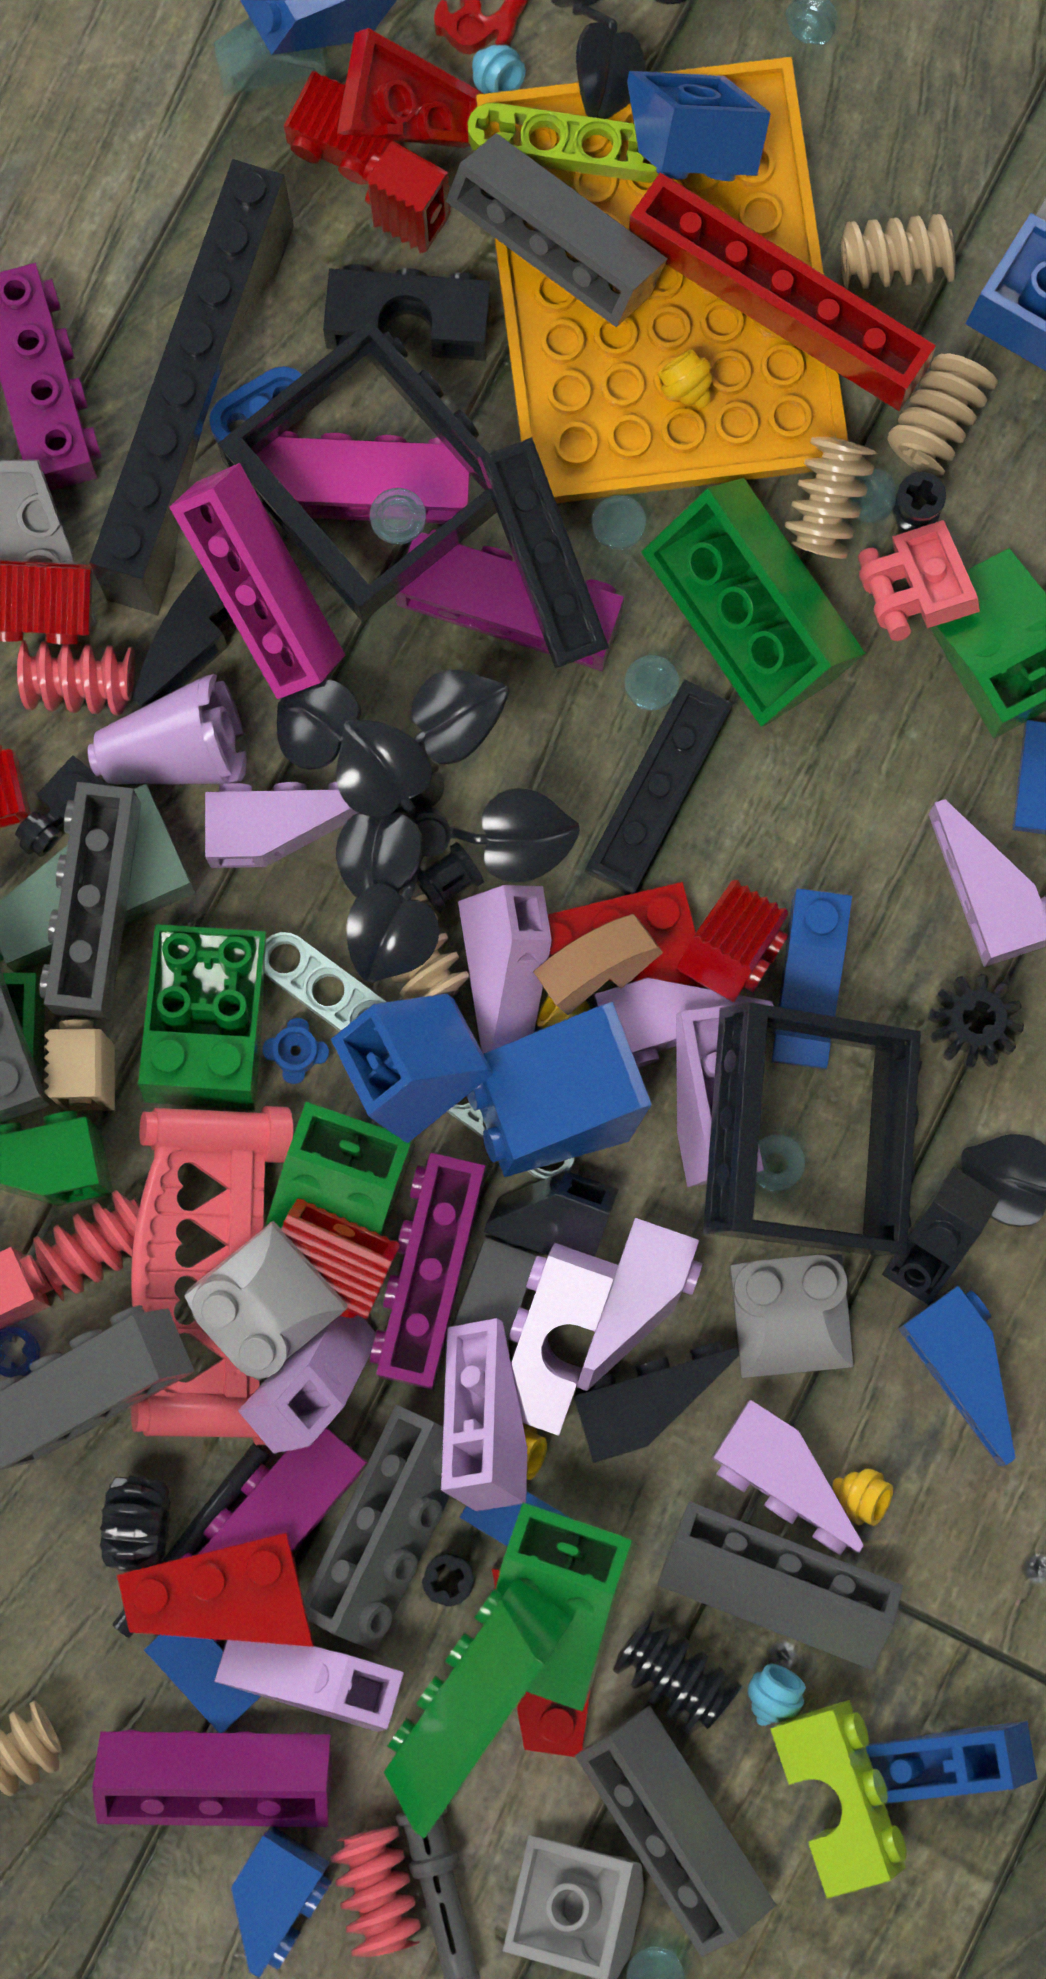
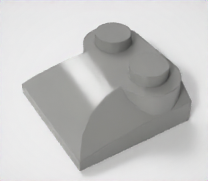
M274 1221L192 1285L184 1295L199 1326L238 1370L258 1381L279 1371L287 1358L328 1326L348 1307Z
M842 1254L760 1260L729 1266L737 1344L740 1354L741 1378L854 1367L846 1294L847 1276L844 1271Z
M529 1835L503 1952L596 1979H617L623 1966L629 1959L644 1894L642 1864L633 1862L625 1857L611 1856Z

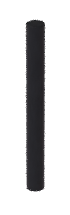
M253 1443L162 1559V1563L181 1559L187 1552L194 1556L207 1539L203 1534L207 1527L224 1508L231 1509L243 1493L241 1491L243 1485L262 1464H266L271 1456ZM123 1609L112 1623V1626L124 1636L130 1638L133 1633L129 1632L125 1610Z

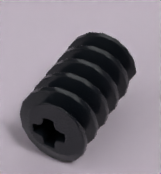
M652 1611L619 1651L613 1671L619 1674L633 1666L636 1670L630 1685L631 1687L637 1689L651 1681L653 1687L648 1699L650 1703L655 1704L669 1696L671 1702L666 1714L669 1719L686 1711L689 1713L684 1728L687 1734L694 1732L702 1726L708 1730L728 1708L743 1685L736 1681L721 1689L726 1671L719 1666L704 1675L703 1671L708 1656L701 1651L686 1660L685 1656L690 1641L682 1637L670 1645L667 1644L672 1626L668 1622H664L651 1630L649 1627L655 1612Z

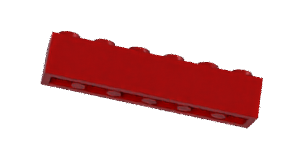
M661 172L631 213L629 231L667 258L666 265L897 411L901 410L929 369L936 348L935 344Z

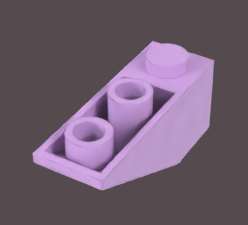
M283 782L275 784L274 791H252L251 785L242 783L223 784L219 786V792H205V857L211 868L267 867L345 825L350 817L358 813L343 800L337 782L330 783L329 790H307L306 784Z
M502 885L458 901L479 1039L483 1054L534 1033L543 985L533 971L548 960L552 941L543 886Z
M651 978L626 984L622 989L616 987L594 995L595 1008L603 1004L614 1003L638 1068L658 1061L659 1056L657 1052L677 1046L676 1014L681 1011L737 1005L747 1002L774 1006L772 1001L741 995L738 996L735 1003H732L709 989Z
M357 1315L354 1318L338 1316L304 1346L287 1358L280 1370L269 1376L238 1412L273 1453L309 1447L345 1406L371 1355L376 1332L361 1316Z
M752 1400L747 1401L711 1458L721 1465L716 1475L744 1493L748 1486L752 1485L766 1494L769 1498L764 1506L787 1522L793 1524L797 1516L815 1526L817 1529L812 1538L841 1556L846 1547L853 1552H860L864 1545L800 1432Z
M227 1640L214 1682L379 1732L388 1729L404 1672L318 1647Z

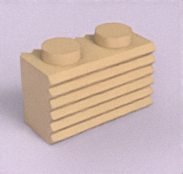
M60 1021L58 1030H49L44 1035L49 1040L44 1046L49 1051L44 1059L50 1063L44 1069L49 1074L44 1080L49 1085L44 1093L64 1111L115 1110V1044L107 1038L102 1029H93V1021Z

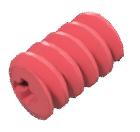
M26 640L21 642L17 659V685L22 704L27 710L35 709L42 697L45 708L48 711H56L64 698L67 710L70 713L80 711L84 700H86L89 711L92 714H99L107 700L111 713L120 716L123 714L128 701L131 700L135 677V650L133 647L128 648L123 662H117L112 645H107L101 660H95L91 644H85L80 658L74 659L70 644H63L56 658L51 656L48 643L45 641L41 642L36 656H30Z
M115 1190L112 1192L114 1210L111 1212L98 1202L93 1203L92 1208L95 1221L91 1224L78 1213L72 1215L75 1233L72 1235L58 1224L53 1226L56 1243L53 1246H50L39 1236L33 1238L37 1260L53 1289L63 1302L65 1301L63 1285L67 1286L75 1294H80L84 1292L83 1273L94 1282L99 1283L104 1279L102 1262H105L114 1271H120L123 1269L121 1251L124 1250L132 1257L134 1234L140 1207L135 1197L129 1201Z
M397 1826L372 1829L337 1839L336 1841L344 1842V1848L330 1857L331 1863L349 1865L350 1869L335 1880L336 1886L354 1888L355 1892L354 1895L340 1903L341 1909L359 1911L360 1914L358 1919L346 1926V1932L365 1936V1941L351 1950L352 1956H379L420 1943V1941L407 1940L408 1937L420 1929L419 1919L401 1916L415 1906L414 1896L396 1893V1891L410 1882L409 1873L391 1870L392 1867L405 1859L404 1850L386 1847V1844L399 1836L400 1832Z

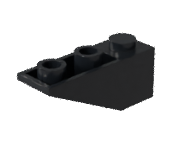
M722 1341L689 1350L692 1361L670 1367L668 1357L636 1366L638 1375L636 1378L616 1383L614 1373L608 1374L600 1378L587 1391L583 1390V1394L574 1396L573 1399L592 1463L648 1447L740 1355L738 1348L724 1351Z

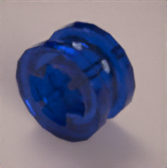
M19 1327L0 1329V1375L8 1378L22 1375V1377L31 1373L29 1365L40 1359L41 1349L38 1340L32 1333ZM16 1337H20L26 1342L21 1351L27 1356V1359L20 1367L18 1363L11 1362V1369L7 1368L2 1363L6 1354L1 1349V1346L7 1339L9 1342L16 1343Z

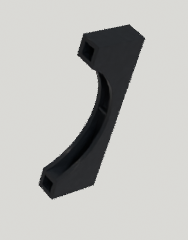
M232 159L89 562L108 601L158 616L175 568L180 527L169 507L187 490L205 418L237 331L261 287L271 276L278 273L294 227L284 174Z

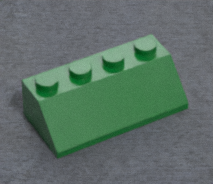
M744 478L707 488L641 551L761 727L768 725L830 685L866 654Z
M517 1578L514 1579L504 1596L493 1589L474 1617V1619L483 1624L476 1637L473 1639L464 1632L444 1661L454 1668L444 1682L436 1675L416 1703L417 1706L424 1710L418 1722L415 1724L406 1717L387 1745L396 1754L384 1770V1774L414 1832L423 1839L427 1836L542 1670L573 1619L572 1616Z

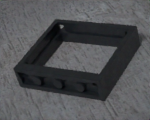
M371 320L217 443L224 464L228 468L238 463L241 464L270 517L362 622L497 513L477 459L488 454L476 440L479 436L478 430L461 410H457L453 414L440 399L444 396L443 391L427 371L422 370L420 373H417L406 361L405 358L408 357V352L398 337L394 339L388 331L383 334ZM372 362L485 491L369 585L256 454Z
M751 1002L720 1008L703 1233L872 1256L907 1254L908 1228H912L909 1216L911 1184L915 1177V1164L913 1161L914 1133L919 1118L916 1102L918 1074L922 1065V1061H919L921 1031ZM767 1033L875 1050L863 1234L753 1220Z

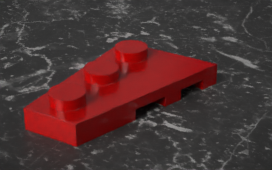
M367 28L354 34L337 134L466 148L470 146L468 120L471 113L477 108L476 95L483 93L379 33Z
M683 882L548 914L552 939L548 959L583 935L612 921L634 914L663 953L629 983L651 978L708 989L676 970L696 933Z
M288 1532L117 1575L129 1632L314 1647Z

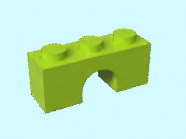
M850 1700L788 1718L770 1728L788 1784L791 1785L809 1779L820 1780L831 1786L841 1801L842 1817L839 1825L823 1830L808 1841L826 1898L891 1881L906 1869L904 1860L907 1858L905 1840L900 1829L895 1825H891L885 1803L888 1800L886 1784L879 1770L872 1768L865 1748L869 1743L867 1728L861 1715L853 1712Z

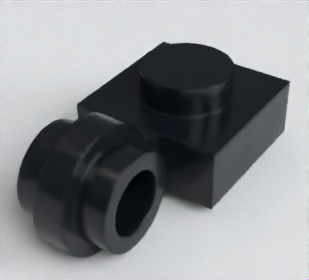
M74 755L36 794L38 799L51 811L43 816L38 811L32 812L22 821L15 832V836L21 840L19 846L28 854L35 852L39 857H42L57 844L62 835V832L57 827L64 821L68 800L75 799L77 782L107 785Z

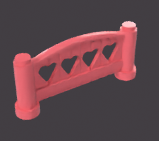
M264 1106L261 1113L154 1108L152 1112L142 1113L139 1127L140 1143L142 1146H151V1149L154 1150V1160L143 1190L134 1234L131 1269L132 1307L142 1305L144 1312L168 1308L179 1334H189L220 1356L221 1360L189 1381H177L131 1408L132 1429L134 1432H143L144 1436L252 1438L256 1445H266L238 1412L243 1404L259 1388L260 1381L238 1370L199 1326L196 1320L188 1325H183L175 1319L174 1308L180 1299L176 1296L174 1287L176 1281L182 1276L190 1277L196 1282L199 1281L263 1229L265 1162H285L293 1138L292 1114L288 1107ZM184 1163L193 1164L224 1186L226 1190L192 1211L183 1210L177 1202V1194L183 1187L178 1180V1170ZM185 1219L191 1220L224 1244V1247L190 1268L179 1265L175 1257L177 1248L182 1244L177 1238L176 1228Z

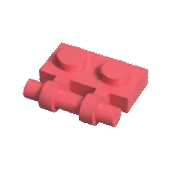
M944 520L892 536L894 554L880 557L877 549L867 548L858 555V561L861 566L859 577L866 592L873 595L876 602L873 610L880 627L887 629L893 641L904 640L910 635L911 629L907 622L909 616L921 613L928 629L980 612L978 596ZM906 578L910 588L895 593L892 586L894 581Z

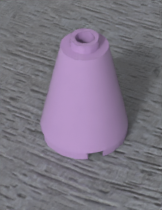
M215 674L203 676L96 731L94 743L88 745V759L96 776L102 775L108 784H229L242 781L246 775V751L236 753L235 736L243 734L235 702L225 682H215L217 678Z

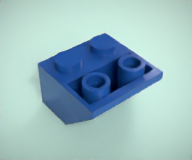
M448 994L373 1004L331 1039L368 1116L406 1143H409L493 1075L455 1000Z
M270 1827L262 1836L231 1887L248 1969L250 1973L260 1978L267 1965L279 1970L301 1933L292 1926L298 1914L301 1913L310 1919L332 1883L331 1880L323 1876L330 1862L276 1827Z

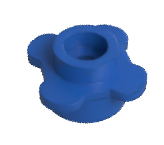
M302 1018L291 1019L287 1023V1028L280 1031L275 1038H268L263 1044L265 1058L278 1064L283 1070V1079L290 1084L301 1083L305 1078V1073L315 1064H324L329 1057V1049L326 1043L319 1042L309 1032L308 1022ZM294 1046L300 1047V1055L293 1056L291 1048Z

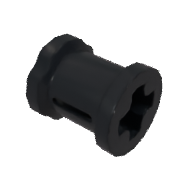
M915 472L905 477L901 482L892 507V514L895 517L896 525L901 530L908 532L938 522L940 512L946 500V490L939 478L931 473ZM917 496L926 500V504L922 506L921 510L911 507Z
M458 842L450 846L451 852L424 871L419 869L416 883L438 913L446 909L445 902L473 884L479 887L484 883L480 871Z
M446 1554L436 1557L428 1563L422 1579V1585L425 1594L432 1602L451 1607L460 1604L469 1597L474 1588L475 1577L472 1567L465 1559L458 1555ZM446 1563L451 1571L460 1568L464 1574V1579L458 1583L460 1593L456 1596L451 1597L447 1590L437 1592L434 1588L433 1582L440 1577L437 1568L442 1564Z

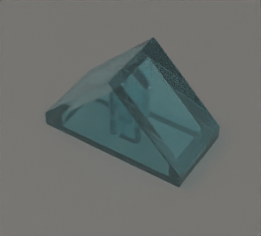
M250 17L214 42L224 96L308 80L312 71H317L320 75L327 76L322 47L271 55Z

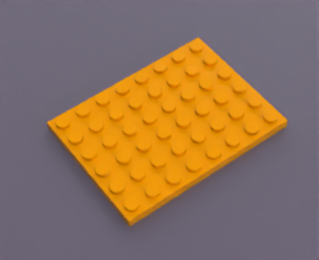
M792 57L661 72L725 76L771 112L757 176L736 175L733 181H720L702 173H689L686 179L672 180L824 275ZM578 82L476 95L477 107L485 103H500L587 116ZM631 103L607 120L634 123ZM489 122L487 129L484 130L485 139L488 140L494 134L500 132L499 123ZM515 124L514 145L521 146L522 125ZM540 127L532 132L529 140L536 149L550 150L559 143L560 137L553 129ZM593 135L583 142L582 148L592 158H603L612 151L613 146L606 137ZM621 140V156L619 161L626 162L629 142L627 140ZM644 157L643 163L652 164ZM543 167L628 230L631 213L653 183ZM494 238L520 440L523 441L532 437L556 503L727 483L741 478L752 480L814 472L804 465L805 459L822 458L823 452L810 443L813 437H833L848 441L839 375L836 371L665 264L651 296L618 327H615ZM691 349L695 351L699 359L705 357L711 365L710 399L704 408H700L696 404L685 405L680 400L672 401L668 399L661 390L664 384L657 375L667 364Z

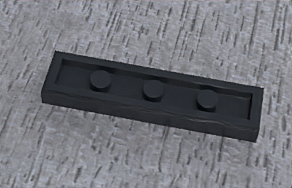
M532 437L478 457L479 465L554 667L558 668L608 649L609 645Z
M684 679L585 868V873L628 895L636 893L733 705L732 702Z

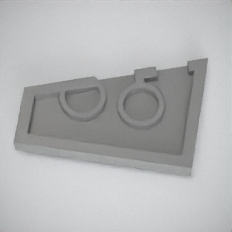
M0 460V560L76 564L39 460ZM92 609L91 626H96L97 620Z

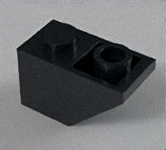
M953 1166L908 1232L907 1254L894 1255L882 1275L929 1306L982 1233L1001 1197Z
M563 1171L498 1198L488 1218L484 1232L496 1236L512 1246L526 1247L549 1255L553 1244L557 1243L595 1257L619 1189L569 1171Z

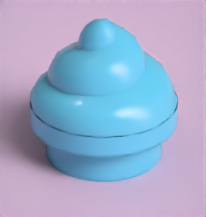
M491 45L479 50L473 57V81L476 88L483 94L518 90L521 87L526 73L525 65L521 61L518 52L510 46Z
M767 1664L762 1672H757L753 1675L747 1686L748 1697L752 1702V1711L757 1716V1723L761 1726L783 1722L788 1718L795 1717L804 1705L802 1695L805 1691V1684L795 1673L783 1666Z

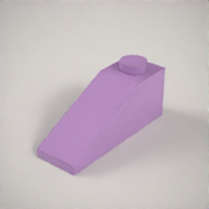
M946 799L935 802L928 815L983 966L986 967L1046 947V897L1040 899L1035 884Z
M732 1005L681 1011L676 1014L677 1135L687 1187L707 1184L719 1009ZM758 1147L757 1172L763 1171V1165Z
M635 1218L582 1368L577 1388L586 1391L590 1389L675 1310L681 1292L693 1294L703 1263L693 1260L699 1240Z
M495 1318L447 1327L441 1490L475 1511L526 1503L527 1444L503 1322Z

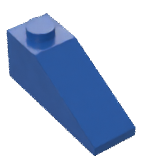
M796 889L791 902L787 933L789 936L786 941L778 1007L835 1017L852 896ZM775 1034L771 1062L827 1069L831 1043Z
M958 1285L899 1327L898 1330L997 1465L1005 1466L1015 1460L1016 1457L994 1336L986 1323L991 1318V1314L972 1290L964 1294Z
M1028 1721L973 1727L871 1743L865 1747L872 1768L879 1770L885 1781L888 1793L887 1803L1011 1790L1038 1779Z

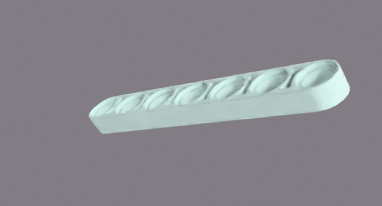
M279 932L271 935L266 940L264 973L267 977L339 1032L373 1004L386 1002L300 937L288 932ZM282 944H290L296 947L301 954L298 967L289 973L274 971L269 963L272 950ZM327 976L339 979L345 987L342 999L332 1006H323L313 997V988L316 982ZM470 1103L464 1105H454L447 1111L483 1138V1131L487 1128L480 1110L474 1111ZM574 1158L565 1160L564 1164L554 1171L536 1168L527 1172L540 1180H544L563 1171L570 1172L574 1164Z

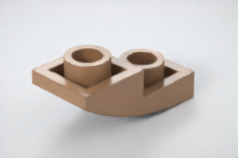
M632 914L583 935L554 954L533 972L556 1006L569 1015L609 979L622 989L660 956L663 951L640 920Z

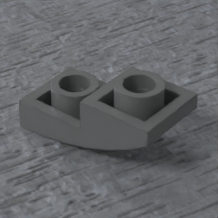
M485 1234L452 1326L498 1318L503 1322L506 1342H508L511 1328L518 1309L521 1307L527 1290L526 1285L538 1253L526 1248L512 1246L499 1238Z

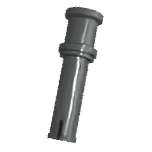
M447 1807L427 1834L431 1849L428 1847L427 1838L423 1839L416 1834L405 1813L401 1812L395 1817L397 1824L404 1826L412 1861L407 1864L410 1874H413L414 1879H420L444 1979H479L480 1973L476 1967L466 1918L463 1913L453 1869L458 1867L459 1856L456 1850H451L443 1819V1815L448 1812ZM436 1875H438L441 1888H439L437 1885ZM442 1902L446 1907L455 1948L452 1946Z

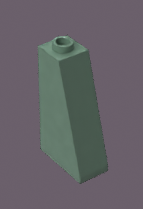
M147 784L134 789L142 804L124 925L196 893ZM67 846L0 901V962L4 960L14 973L51 957L53 943L48 942V925L52 910H58L61 888L56 886V871L59 857L61 854L66 855Z

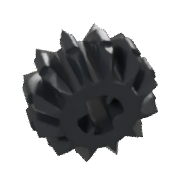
M980 974L976 978L973 991L963 976L957 977L954 981L956 995L946 989H941L936 995L938 1002L945 1009L935 1008L931 1009L928 1013V1020L945 1025V1027L937 1029L930 1035L931 1041L933 1043H940L949 1039L952 1044L943 1054L947 1061L952 1060L959 1050L965 1052L963 1059L965 1069H973L978 1060V1053H980L983 1062L988 1067L995 1066L998 1063L996 1049L1007 1055H1010L1016 1049L1013 1040L1007 1035H1019L1024 1030L1023 1023L1007 1018L1022 1008L1020 1001H1010L1003 1004L1000 999L1007 993L1009 987L1005 983H1001L995 988L993 993L988 992V976ZM973 1010L983 1014L980 1021L985 1019L988 1021V1025H985L978 1034L969 1030L972 1023L965 1025L963 1019L967 1018Z
M137 1475L115 1477L109 1490L105 1493V1505L102 1509V1524L100 1526L101 1541L99 1547L102 1550V1559L107 1567L130 1572L162 1563V1558L166 1554L167 1539H169V1523L171 1521L169 1517L171 1501L169 1500V1490L164 1482L148 1478V1476Z

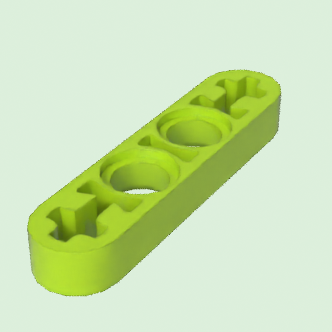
M485 103L478 106L471 113L468 120V138L473 151L487 141L484 130L487 129L489 122L499 123L500 131L497 134L542 167L639 182H654L658 176L656 167L653 164L643 163L644 157L638 150L634 123L500 103ZM515 124L522 125L521 146L514 145ZM540 127H548L558 133L560 140L550 150H539L531 144L529 140L530 135ZM593 135H601L611 142L613 148L603 158H592L584 152L582 148L583 142ZM621 140L629 141L626 162L619 161L621 156Z

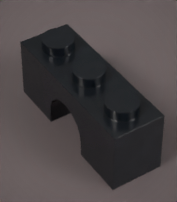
M348 264L343 266L342 269L329 268L323 324L326 349H335L370 320L382 332L390 320L407 314L422 318L431 327L432 357L485 361L491 305L490 281L481 280L474 274L464 272L453 273L448 278L427 276L425 272L413 268L399 269L396 273L374 272L371 267L361 264Z

